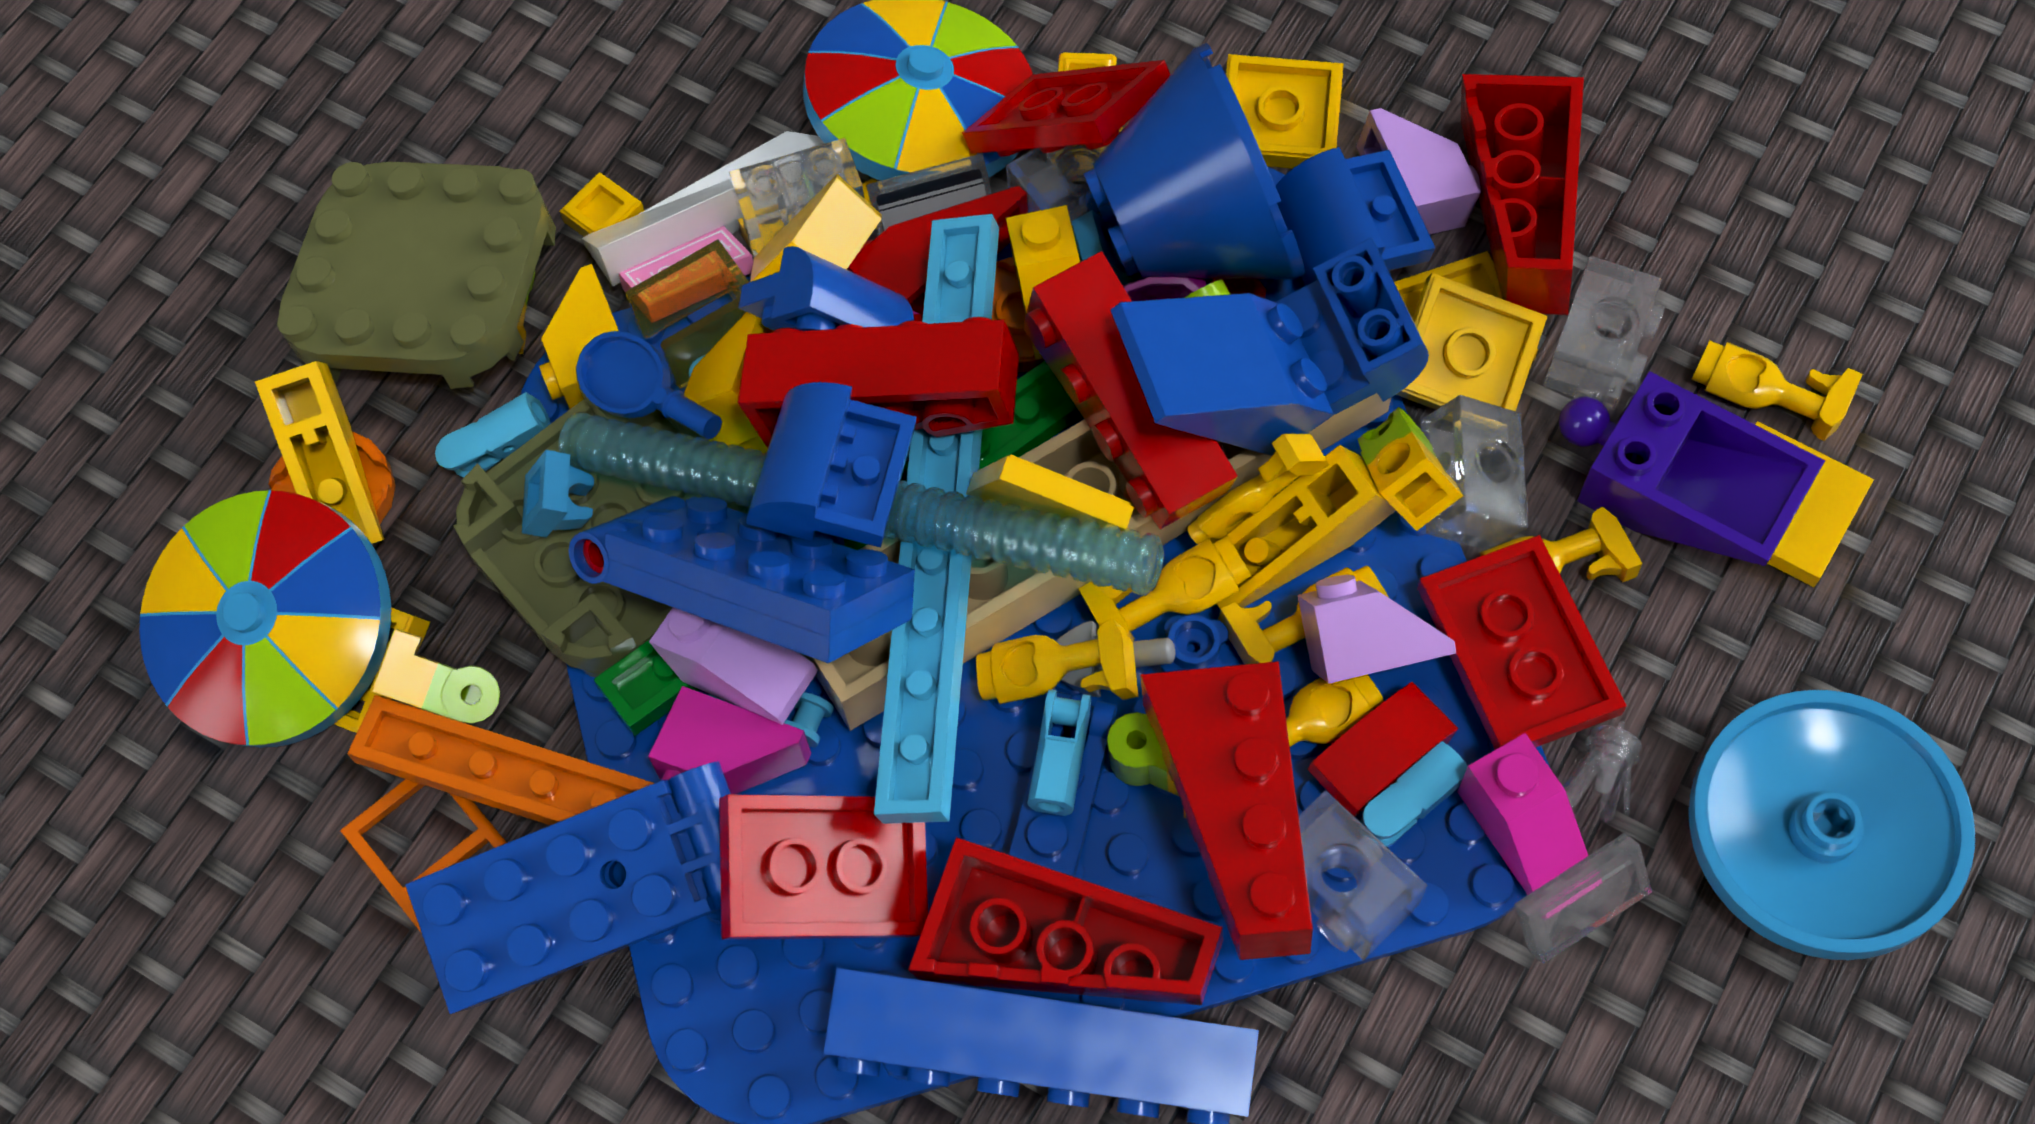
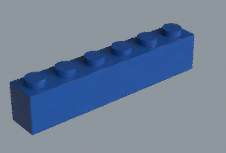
M836 968L823 1054L839 1056L837 1071L879 1077L880 1064L888 1063L908 1066L907 1081L949 1087L950 1074L956 1073L978 1077L977 1091L1019 1097L1020 1083L1048 1087L1047 1102L1088 1108L1091 1093L1118 1097L1116 1112L1159 1118L1160 1104L1188 1108L1186 1121L1188 1123L1229 1124L1230 1114L1249 1116L1259 1030Z

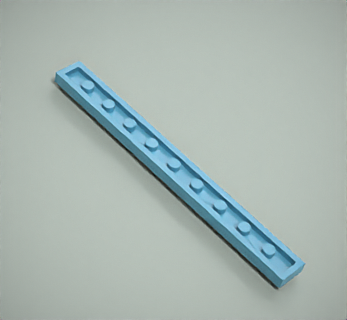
M993 214L932 220L922 322L928 324L963 322L971 317L992 319L999 226ZM924 429L914 430L910 444L898 564L915 569L912 620L893 629L891 635L874 815L883 824L950 821L977 498L966 495L973 472L979 470L982 429L942 437H935Z

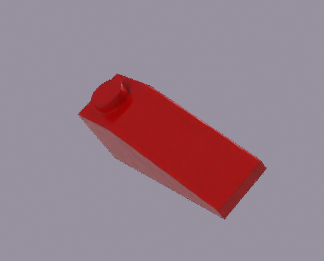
M1015 186L889 226L874 240H867L847 270L903 295L909 301L912 310L923 315L932 220L993 214L999 226L998 254L1010 243L1006 218L1028 213L1027 192L1020 186Z

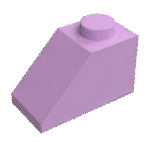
M1382 108L1370 110L1356 146L1360 156L1390 150L1429 235L1465 227L1480 196L1481 185L1477 171L1473 166L1467 164L1459 145Z
M1340 575L1322 579L1315 583L1317 591L1297 595L1311 669L1328 684L1456 654L1455 641L1371 586L1362 581H1356L1353 575Z
M674 607L649 641L682 682L783 725L818 671L814 663L798 652Z

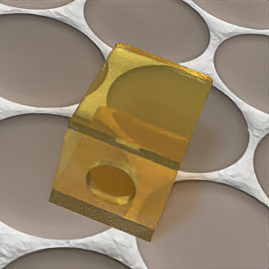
M719 239L637 284L626 292V297L638 329L644 338L657 334L727 293L732 297L733 301L661 342L660 346L671 376L678 388L687 386L690 379L689 368L692 362L707 354L746 313V311L738 307L742 285L749 283V281Z

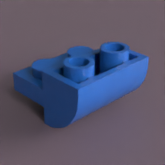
M1340 147L1333 148L1303 161L1290 170L1275 186L1281 202L1277 203L1288 231L1292 229L1303 260L1305 275L1301 277L1305 286L1318 279L1313 270L1314 267L1370 237L1375 242L1388 271L1429 262L1435 250V245L1390 150L1345 159Z
M1372 237L1314 267L1313 270L1318 278L1316 281L1275 302L1287 305L1299 318L1303 327V335L1300 338L1310 360L1318 366L1326 379L1327 389L1324 393L1334 415L1376 393L1383 402L1411 384L1427 364L1428 350Z
M794 246L784 248L780 272L742 285L738 307L743 311L762 318L761 323L771 330L780 328H793L800 331L828 330L845 324H854L862 327L898 326L905 321H914L911 305L903 295Z
M813 382L792 388L784 397L749 507L746 524L812 542L815 532L819 531L881 548L914 434L917 417L851 400L852 386L828 382Z

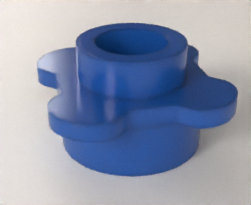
M1178 614L1170 617L1165 622L1164 632L1173 641L1176 654L1171 664L1159 665L1163 672L1223 667L1219 655L1221 645L1228 640V629L1221 621L1209 620L1200 615L1184 616ZM1196 643L1200 649L1198 652L1192 653L1187 649L1188 645Z

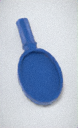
M621 331L605 332L594 337L581 351L576 366L578 383L585 396L602 410L614 416L625 418L644 417L655 410H659L665 418L674 419L706 439H712L719 433L722 426L721 418L685 397L682 391L670 388V371L666 360L654 346L639 336Z

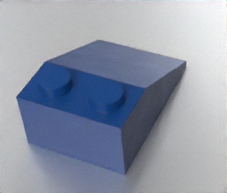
M1251 293L1120 302L1111 309L1156 424L1273 456L1276 450L1271 443L1282 434H1308L1334 416L1324 393L1327 389L1326 379L1318 366L1310 360L1300 338L1303 335L1302 324L1292 309L1283 303L1278 304Z

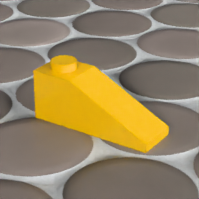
M314 361L255 381L296 494L314 499L339 511L365 534L371 544L384 540L352 429L328 363Z
M1342 445L1337 446L1325 456L1329 463L1328 467L1314 475H1301L1273 497L1260 512L1255 515L1252 514L1227 534L1249 570L1251 577L1237 584L1240 591L1217 603L1220 609L1233 602H1236L1241 608L1248 606L1349 548L1396 511L1378 492L1362 456Z

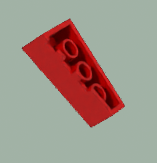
M1462 74L1461 125L1471 166L1475 168L1480 179L1481 193L1479 202L1502 299L1541 314L1568 315L1573 271L1584 77Z
M971 317L963 322L933 324L922 321H905L898 326L862 327L854 324H845L835 329L811 331L780 328L772 333L747 335L738 404L767 448L769 447L786 393L798 385L813 382H828L852 386L851 400L917 417L915 430L924 429L935 437H942L1013 424L1019 353L1005 320H992L985 317Z
M956 837L908 970L918 980L937 983L1202 1005L1223 942V927Z

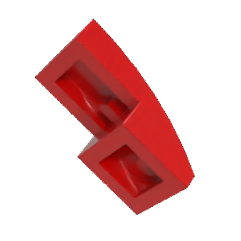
M1410 682L1346 731L1314 759L1307 770L1354 818L1364 811V808L1371 800L1395 783L1396 779L1441 741L1448 744L1459 728L1413 682Z

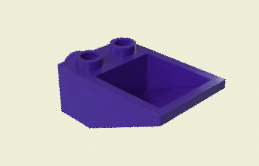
M1651 371L1648 372L1618 424L1610 421L1609 412L1602 402L1587 396L1577 397L1569 401L1563 407L1559 416V428L1567 441L1581 447H1588L1597 443L1604 446L1590 468L1577 499L1579 503L1595 511L1604 507L1617 517L1621 525L1635 532L1766 566L1825 462V460ZM1633 453L1630 460L1628 461L1625 457V454Z

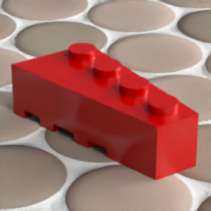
M1100 251L1033 287L1023 329L1092 429L1094 438L1105 457L1116 464L1126 479V490L1137 511L1144 518L1151 516L1161 530L1227 493L1238 475L1217 440L1155 423L1111 313V309L1120 302H1132L1105 255Z
M1279 661L1141 674L1144 709L1150 725L1155 731L1164 762L1171 780L1174 781L1186 813V820L1207 868L1210 883L1239 959L1247 960L1310 954L1313 926Z

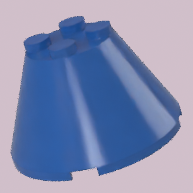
M1204 43L1189 53L1093 162L1094 169L1083 173L1104 222L1106 223L1116 218L1119 225L1108 229V232L1128 277L1140 273L1142 278L1296 279L1305 275V268L1292 229L1288 231L1277 203L1281 202V199L1231 84L1220 64L1212 67L1209 55L1213 54L1211 47Z

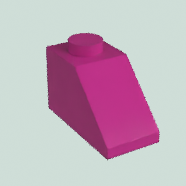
M682 686L648 757L661 780H669L690 769L719 761L731 794H738L805 766L811 756V750L804 730L785 723L781 725L747 709Z
M1526 733L1467 766L1457 793L1533 904L1591 871L1593 867L1566 791Z

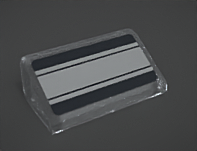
M982 154L866 185L869 203L882 214V219L875 228L877 236L889 226L992 194Z

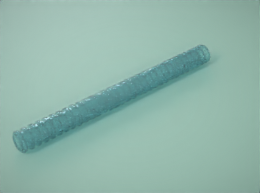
M576 412L565 421L559 437V452L571 454L570 465L578 469L582 468V470L594 473L598 471L599 474L615 475L616 478L632 479L634 482L649 483L652 486L661 488L665 486L667 489L674 491L683 490L687 494H700L702 497L719 498L725 502H735L737 505L749 507L767 454V452L762 453L761 450L748 448L745 450L744 447L734 444L728 446L720 441L714 440L710 442L708 439L701 437L693 438L690 435L675 434L672 431L663 429L659 431L657 428L642 427L639 424L630 422L625 424L624 421L608 420L606 417L591 416L583 412ZM900 480L884 538L894 539L898 537L900 541L911 544L916 541L918 545L929 548L935 545L938 550L946 552L954 549L956 554L969 556L973 553L975 558L982 560L993 558L995 563L1007 565L1012 562L1014 567L1027 569L1031 566L1034 571L1040 573H1047L1051 570L1054 576L1066 578L1071 575L1073 580L1086 582L1091 579L1092 583L1098 586L1105 587L1111 583L1113 589L1126 591L1131 587L1134 594L1143 596L1151 592L1157 584L1164 560L1162 541L1159 535L1146 533L1141 537L1139 531L1128 528L1121 533L1119 527L1106 524L1101 528L1098 522L1086 520L1081 524L1079 518L1066 516L1061 519L1059 514L1048 511L1042 515L1038 509L1030 507L1022 511L1019 505L1007 503L1003 506L1000 501L992 499L984 502L978 496L969 495L964 497L959 492L949 491L945 493L940 488L930 487L926 489L924 485L917 483L908 485L906 481Z

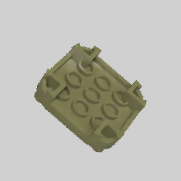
M348 162L339 166L332 175L333 184L328 187L316 207L280 303L277 327L297 357L306 364L314 361L328 363L335 382L338 381L342 369L443 375L450 389L474 387L471 377L492 368L505 355L514 361L524 343L517 330V325L543 245L555 246L556 226L537 188L533 175L524 169L514 170L501 166L381 162L363 166L358 162Z
M579 387L584 398L582 401L488 472H485L477 463L461 480L465 489L456 509L457 524L453 526L477 568L545 646L570 667L582 669L587 675L597 677L651 639L670 612L671 606L605 582L591 584L584 581L575 572L569 558L571 539L580 532L670 496L679 497L684 501L694 496L698 498H719L727 503L728 508L748 514L755 489L746 474L740 476L701 435L672 418H665L659 410L638 418L614 416L592 403ZM545 450L571 454L570 465L594 477V486L586 496L568 493V497H570L574 504L592 508L593 515L580 529L552 530L547 538L522 533L525 475Z

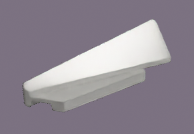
M786 131L638 215L590 233L583 237L582 241L611 285L615 286L621 282L619 273L722 226H725L733 234L740 230L739 218L752 213L759 219L851 166L834 154L819 136Z

